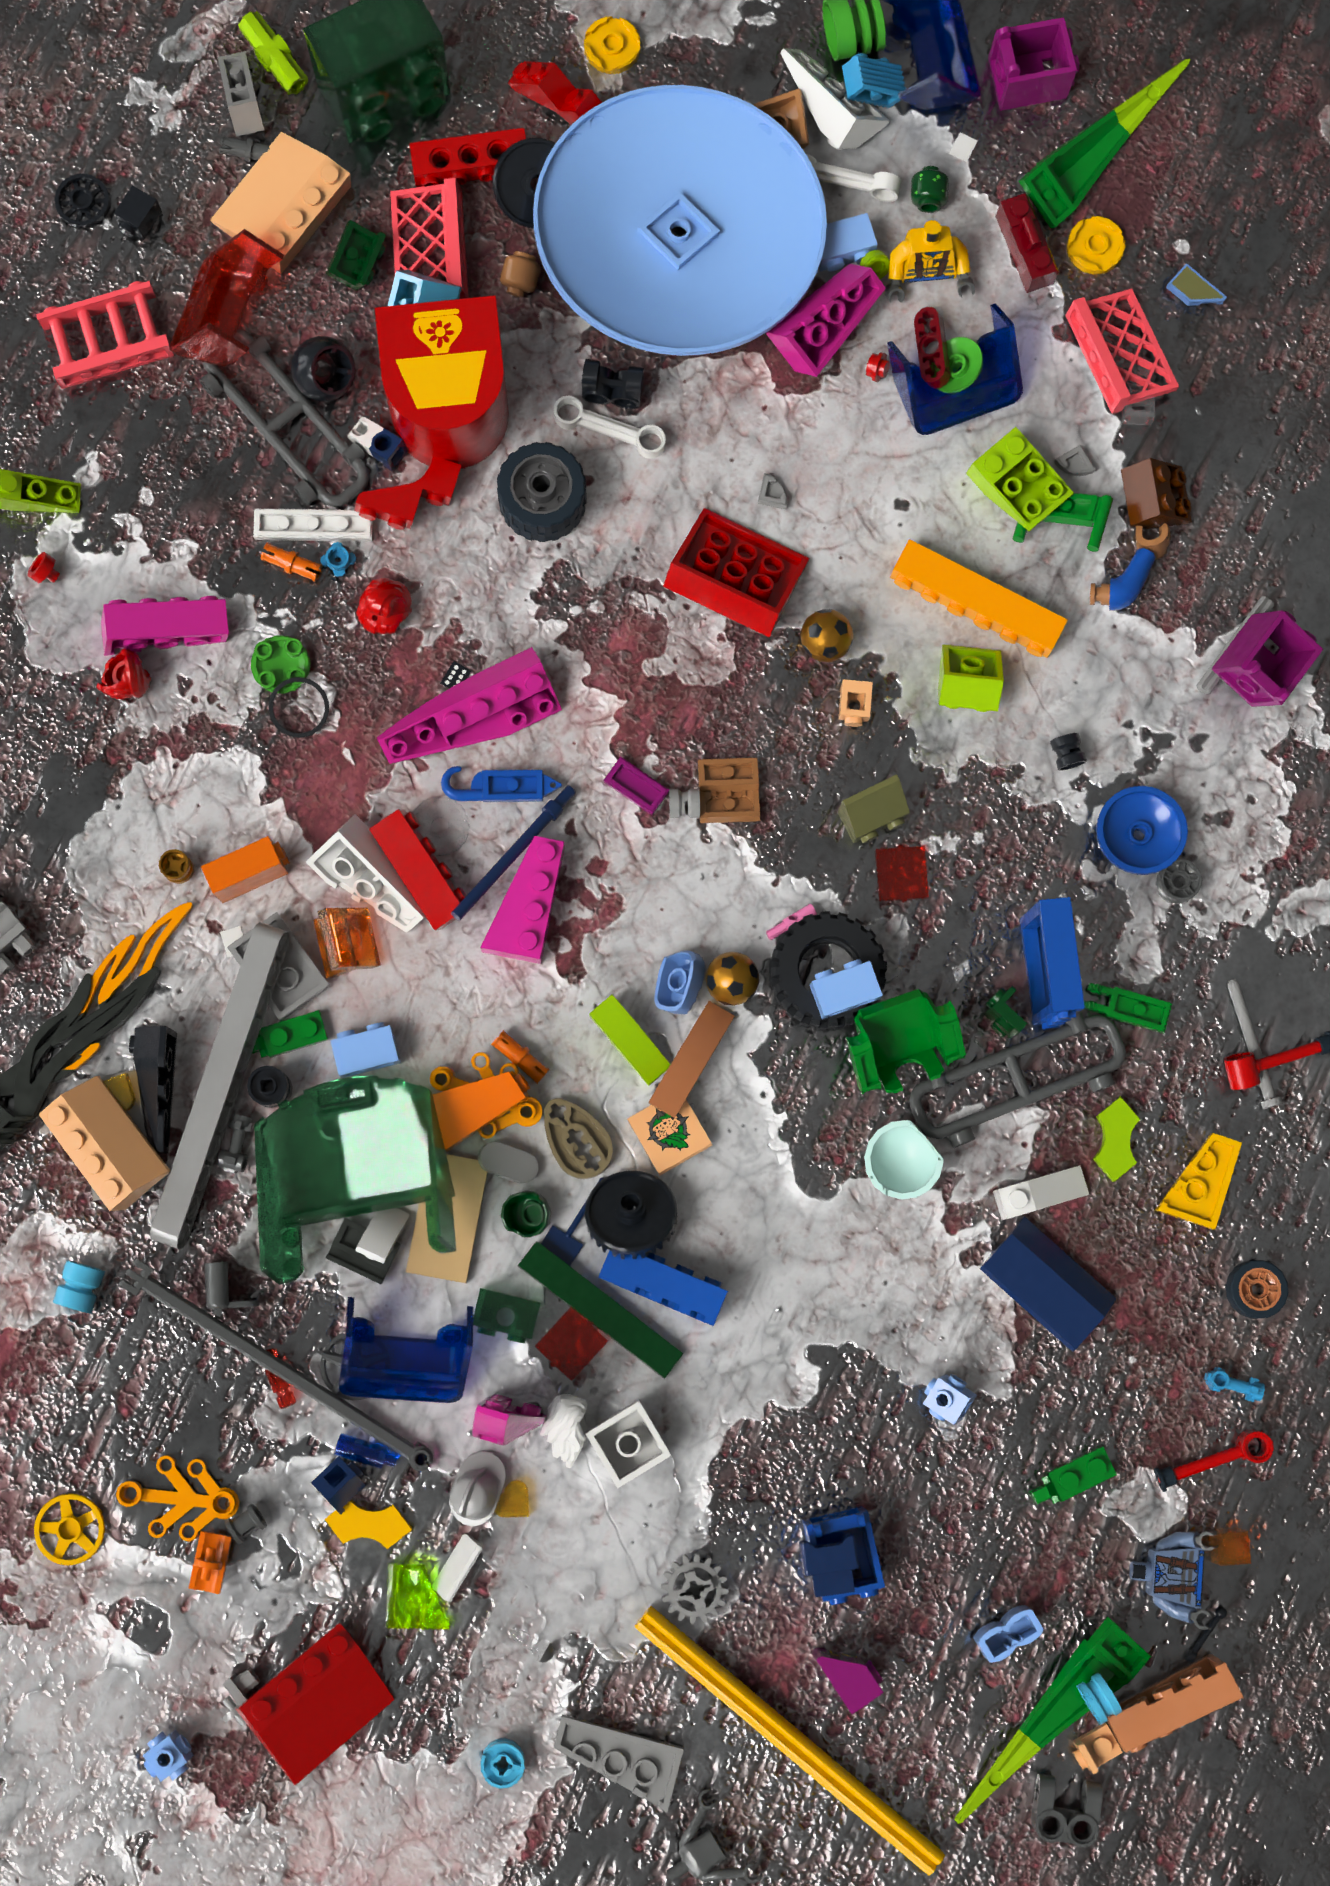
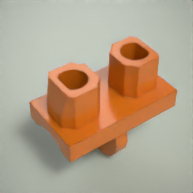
M200 1531L188 1589L221 1594L232 1536Z

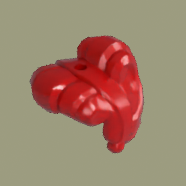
M389 578L372 580L362 593L356 611L358 620L363 625V628L375 635L377 633H395L400 623L412 612L410 592L399 581Z
M124 648L105 664L102 683L97 684V689L115 699L130 697L139 699L149 690L151 677L148 671L143 669L138 653Z

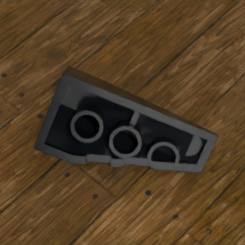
M167 1026L135 1028V1035L130 1036L129 1052L133 1053V1060L156 1150L159 1153L169 1154L177 1032Z

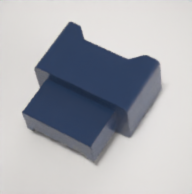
M844 1534L839 1542L812 1545L807 1540L799 1541L803 1574L812 1577L815 1598L855 1592L852 1570L859 1569L853 1534Z

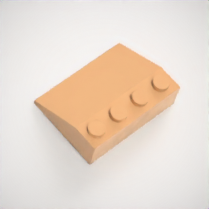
M280 132L269 146L270 149L259 158L210 220L279 274H282L350 189L351 175L327 155Z

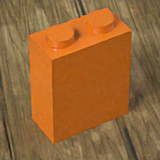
M269 836L202 865L201 868L212 893L222 903H225L289 874L285 865L290 864L280 843H273Z

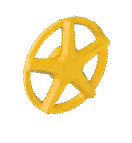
M72 1493L62 1494L48 1501L39 1511L34 1525V1537L39 1550L50 1561L60 1565H76L91 1558L101 1546L105 1534V1522L101 1509L89 1498ZM69 1499L85 1503L92 1511L75 1517ZM60 1502L61 1520L59 1522H41L45 1512L53 1504ZM97 1519L99 1532L97 1540L93 1544L83 1533V1529ZM40 1532L56 1534L59 1539L53 1555L43 1546ZM72 1542H75L88 1552L77 1559H62Z

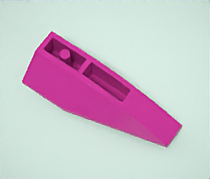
M531 647L469 677L429 700L379 735L377 740L389 764L509 736L561 711L562 708L540 659Z
M494 1394L477 1405L472 1436L504 1446L542 1425L547 1415L541 1413L542 1407L529 1403H524L522 1407L511 1404L512 1398Z

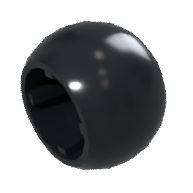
M317 336L307 339L297 348L292 357L291 375L300 392L313 400L324 402L340 398L349 390L355 378L356 370L353 356L349 349L335 338ZM316 362H318L319 364V370L317 374H315V371H317V366H315Z

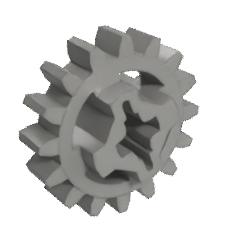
M695 1553L693 1561H689L686 1555H682L683 1563L681 1565L672 1561L671 1564L674 1571L664 1572V1576L669 1579V1582L661 1583V1589L668 1591V1594H665L662 1600L663 1602L671 1601L672 1604L669 1606L668 1611L673 1613L678 1610L679 1621H682L687 1615L690 1618L691 1624H694L696 1617L699 1616L706 1623V1614L710 1612L716 1617L718 1612L715 1607L717 1605H726V1602L720 1597L721 1595L729 1594V1589L721 1586L722 1583L727 1581L726 1575L718 1576L717 1573L721 1570V1566L717 1564L711 1567V1557L709 1556L702 1562L698 1553ZM694 1567L706 1570L711 1576L702 1577L696 1574ZM681 1572H684L685 1578L681 1586L674 1589L676 1578ZM696 1581L697 1585L703 1584V1587L699 1589L700 1595L694 1596L692 1592H686L690 1588V1582ZM716 1588L712 1601L706 1606L704 1600L708 1592ZM687 1600L694 1604L696 1610L688 1609L678 1601Z

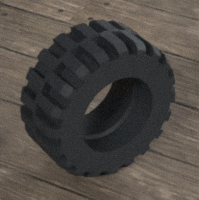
M830 911L821 912L820 915H807L801 921L794 922L789 926L788 930L778 940L773 951L769 966V982L771 990H774L776 995L775 1000L779 1006H783L786 1010L785 1013L791 1019L794 1017L805 1027L813 1026L816 1027V1030L823 1031L834 1028V1030L842 1029L849 1024L855 1023L854 1018L858 1014L859 1009L877 1003V1001L822 1020L814 996L804 987L799 975L801 959L812 947L825 943L834 944L848 952L853 961L861 959L862 963L870 961L881 992L885 987L887 961H884L883 958L884 949L882 944L878 945L875 940L876 935L871 929L869 931L862 926L864 924L857 918L855 921L847 918L848 914L839 912L838 915L830 914Z

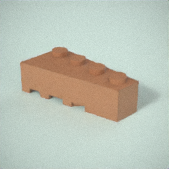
M1209 1654L1120 1702L1119 1704L1123 1712L1116 1716L1112 1714L1107 1717V1724L1120 1748L1124 1752L1130 1751L1135 1753L1144 1749L1148 1742L1156 1738L1168 1736L1175 1729L1244 1697L1226 1663L1216 1656Z

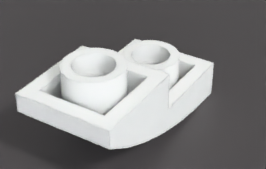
M382 1202L355 1251L371 1260L384 1264L393 1250L397 1238L406 1226L410 1214Z

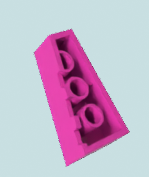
M848 264L797 305L783 321L766 332V335L795 372L817 377L886 288L872 268Z

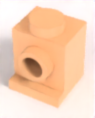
M843 679L840 686L838 720H845V725L850 727H860L863 722L869 721L873 682ZM852 702L857 703L859 710L850 709L849 704Z

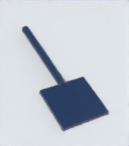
M601 1177V1178L599 1179V1181L597 1182V1184H598L601 1180H603L604 1178ZM586 1201L566 1233L552 1225L541 1243L569 1266H571L583 1247V1244L572 1238L571 1235L585 1215Z

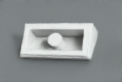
M468 1534L462 1535L432 1586L447 1602L452 1601L484 1547L481 1542Z

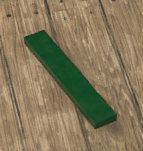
M538 1241L534 1243L518 1264L521 1270L663 1379L666 1378L683 1355L680 1350Z

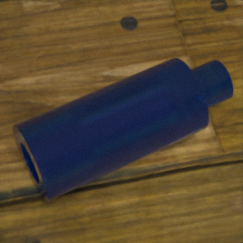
M343 1433L339 1436L334 1453L336 1456L379 1469H383L384 1465L395 1468L398 1460V1455L388 1453L389 1447Z

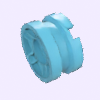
M1098 1672L1091 1676V1681L1088 1683L1081 1682L1077 1685V1689L1084 1702L1100 1725L1107 1722V1717L1110 1715L1116 1716L1123 1712L1113 1692Z
M501 1738L490 1742L486 1746L480 1763L485 1781L491 1786L501 1789L509 1788L521 1779L525 1769V1759L521 1747L515 1741ZM501 1756H505L509 1764L506 1768H499L497 1762L501 1760Z

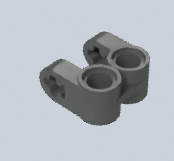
M1037 1774L1031 1812V1825L1038 1836L1049 1843L1058 1841L1071 1843L1079 1847L1092 1845L1097 1840L1099 1834L1103 1798L1102 1783L1084 1781L1080 1808L1066 1809L1054 1806L1055 1776ZM1048 1816L1056 1817V1823L1052 1829H1042L1044 1818ZM1086 1821V1831L1080 1835L1074 1834L1073 1827L1076 1822Z

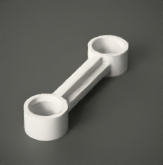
M806 154L819 181L870 192L873 198L884 202H893L898 199L901 179L895 174L877 172L871 175L819 163L813 156Z
M563 396L554 405L555 422L563 429L572 430L581 426L635 445L639 454L648 459L659 457L665 450V433L656 425H646L641 429L583 409L581 402L573 396ZM564 405H573L579 410V414L574 420L565 421L559 417L558 411ZM646 434H655L661 439V445L655 450H648L640 444V439Z

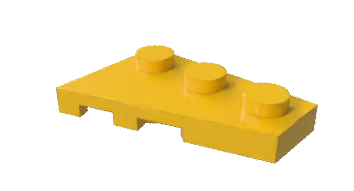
M1211 1133L1155 1210L1211 1230H1216L1242 1142Z

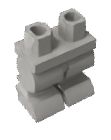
M0 901V975L5 976L15 966L6 956L7 953L15 948L21 956L26 957L37 946L29 936L31 931L24 925L16 913L2 901Z

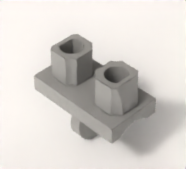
M252 1668L240 1673L238 1676L234 1674L223 1683V1686L233 1697L232 1699L228 1696L222 1701L229 1710L222 1717L225 1722L234 1717L240 1726L246 1723L236 1708L252 1696L249 1691L260 1682L259 1677Z

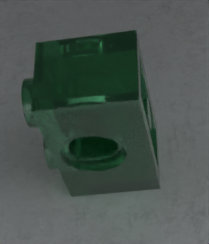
M480 1288L471 1325L478 1326L477 1333L495 1337L496 1331L508 1334L507 1340L525 1344L526 1338L533 1339L541 1302ZM505 1307L510 1308L515 1315L513 1323L509 1326L501 1325L497 1319L498 1312Z

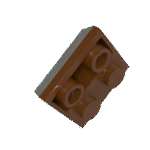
M1149 458L1121 469L1130 526H1143V529L1159 528L1164 523L1168 526H1175L1192 522L1190 514L1192 506L1187 497L1185 485L1187 478L1182 466Z

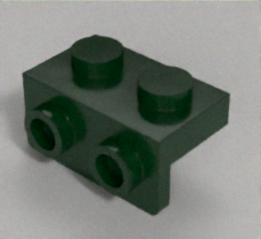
M352 220L348 221L325 274L355 291L364 285L368 286L375 275V270L372 269L375 260H379L386 249V244L383 243L386 233L380 231L375 234Z
M1014 986L1007 990L1001 988L985 1004L989 1009L984 1015L992 1022L991 1028L1003 1038L1007 1036L1011 1039L1028 1024L1005 1003L1017 990Z

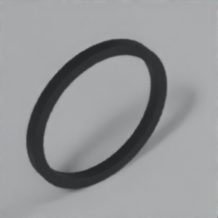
M294 677L281 682L273 690L269 699V715L273 724L282 733L291 737H307L319 731L325 724L329 714V701L324 690L316 682L303 677ZM289 683H308L320 692L324 700V716L318 726L308 732L295 733L288 731L275 718L273 711L274 698L278 691Z

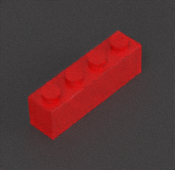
M398 809L369 828V830L433 929L441 930L456 920L451 912L467 895L460 887L456 889L450 880L453 877L452 872L444 862L439 863L433 854L437 851L434 844L427 836L423 838L417 828L420 826V823L411 811L407 813L404 809Z

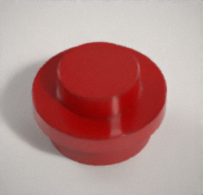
M873 353L870 356L866 367V376L871 377L872 381L879 382L881 378L887 376L890 361L887 360L886 353Z

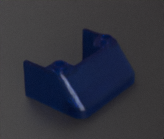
M883 0L893 6L892 18L895 25L910 34L920 79L914 82L911 87L898 93L899 99L922 110L968 103L980 97V85L960 1Z
M996 303L990 305L994 331L982 335L976 342L983 353L982 370L975 382L963 391L944 393L937 388H931L922 379L920 367L913 362H909L893 341L887 343L895 386L909 420L919 434L929 435L1014 404L1021 397L1023 384L1014 323Z
M348 1297L339 1373V1390L343 1394L352 1397L453 1403L463 1397L473 1348V1306H467L463 1326L456 1324L446 1325L438 1330L436 1339L375 1335V1326L371 1321L363 1317L353 1318L354 1297Z

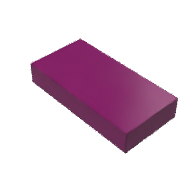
M621 756L603 780L606 785L651 816H653L669 793V789Z

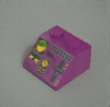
M815 1648L811 1651L852 1715L884 1693L879 1686L883 1679L870 1660L864 1663L860 1656Z

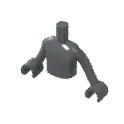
M711 1788L703 1789L698 1797L699 1808L679 1841V1854L682 1860L667 1870L669 1877L674 1882L689 1871L693 1877L704 1882L745 1878L750 1883L759 1882L763 1873L752 1878L747 1872L750 1867L756 1864L755 1861L748 1862L745 1868L712 1870L716 1865L727 1859V1855L710 1828L700 1836L692 1839L699 1830L708 1809H712L718 1801L717 1799L712 1804H706L702 1797Z

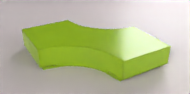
M1121 1096L1096 1116L1102 1128L1103 1140L1101 1148L1093 1160L1112 1182L1119 1179L1137 1163L1131 1152L1130 1137L1133 1128L1140 1119Z

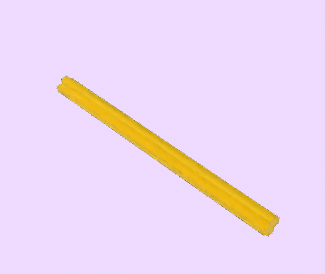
M650 1606L635 1624V1628L928 1876L935 1871L937 1865L942 1862L945 1856L941 1849L654 1607Z

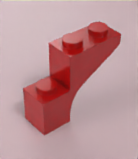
M524 61L516 66L513 71L514 75L507 82L514 91L556 112L570 125L589 110L602 103L593 90L576 89L556 63Z
M432 457L431 464L426 473L413 483L361 492L357 497L354 511L359 512V516L367 520L375 521L378 518L387 521V524L395 529H411L420 497L426 498L428 503L435 506H443V504L449 506L461 465L445 459Z

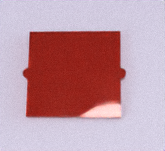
M898 845L897 848L875 849L879 901L901 900L902 903H905L911 899L929 898L925 846L903 847Z
M570 1307L535 1347L551 1361V1367L556 1366L572 1381L604 1347L608 1340L592 1326V1323L586 1321Z

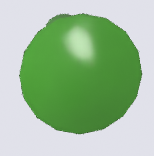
M276 635L256 644L251 658V670L257 683L263 689L272 693L281 682L294 677L307 678L310 672V659L307 650L298 639ZM304 682L289 683L283 686L278 691V694L295 691Z

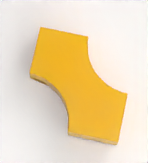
M350 1500L343 1507L345 1511L341 1515L335 1510L325 1518V1521L343 1544L352 1539L363 1537L374 1539L386 1549H389L413 1529L395 1504L383 1510L374 1511L364 1509L353 1500Z

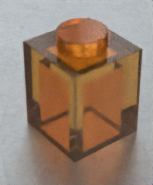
M1240 1528L1215 1530L1218 1533L1217 1535L1209 1536L1210 1545H1219L1218 1548L1210 1551L1212 1563L1219 1566L1251 1564L1248 1531Z

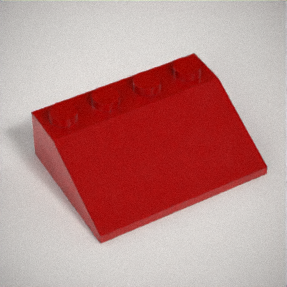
M704 508L672 560L663 587L770 637L809 558Z
M338 1623L237 1707L236 1710L295 1786L395 1699L360 1647L342 1624Z

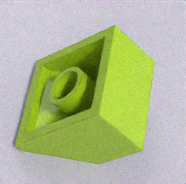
M942 644L938 683L939 705L951 709L970 708L980 712L998 711L1004 683L1001 651Z

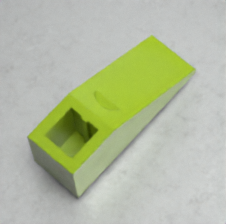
M0 469V509L9 511L79 513L81 483Z

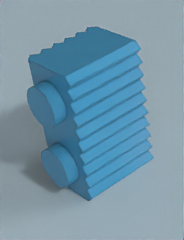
M865 53L852 56L851 60L842 66L848 100L852 99V101L856 100L857 102L861 101V103L865 102V104H874V106L878 105V107L882 106V108H891L905 98L907 94L905 92L906 87H904V76H902V66L890 63L887 58H868V55Z

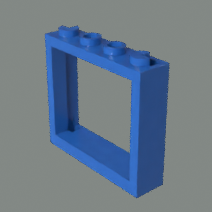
M1071 897L1039 900L1020 918L1033 1025H1042V1030L1060 1028V1025L1071 1021V1018H1076V1014L1085 1009Z

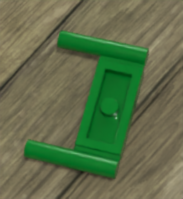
M1074 493L1042 521L1093 527L1087 549L1097 552L1099 551L1113 498L1109 495L1099 497L1097 495ZM1017 522L1012 539L1018 543L1024 542L1027 529Z

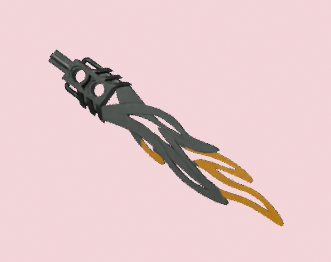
M191 902L174 908L155 922L141 938L126 966L115 977L124 958L134 944L136 936L130 935L122 940L107 955L93 975L87 973L83 977L68 1006L61 1013L52 1017L38 1028L25 1047L20 1061L0 1075V1098L14 1096V1114L0 1103V1151L5 1146L13 1145L17 1141L12 1138L15 1135L23 1134L27 1130V1128H22L26 1123L34 1122L38 1118V1112L53 1084L65 1079L88 1062L101 1048V1045L97 1042L121 1027L141 1006L161 973L158 967H154L156 960L169 937L192 910L193 904ZM169 923L154 943L137 979L110 1000L113 994L132 974L152 937L160 928ZM114 960L98 996L99 1009L84 1018L104 973ZM57 1028L51 1038L40 1048L44 1040ZM71 1040L45 1065L33 1082L36 1070L47 1052L52 1047H59ZM82 1056L76 1062L69 1065L76 1057Z

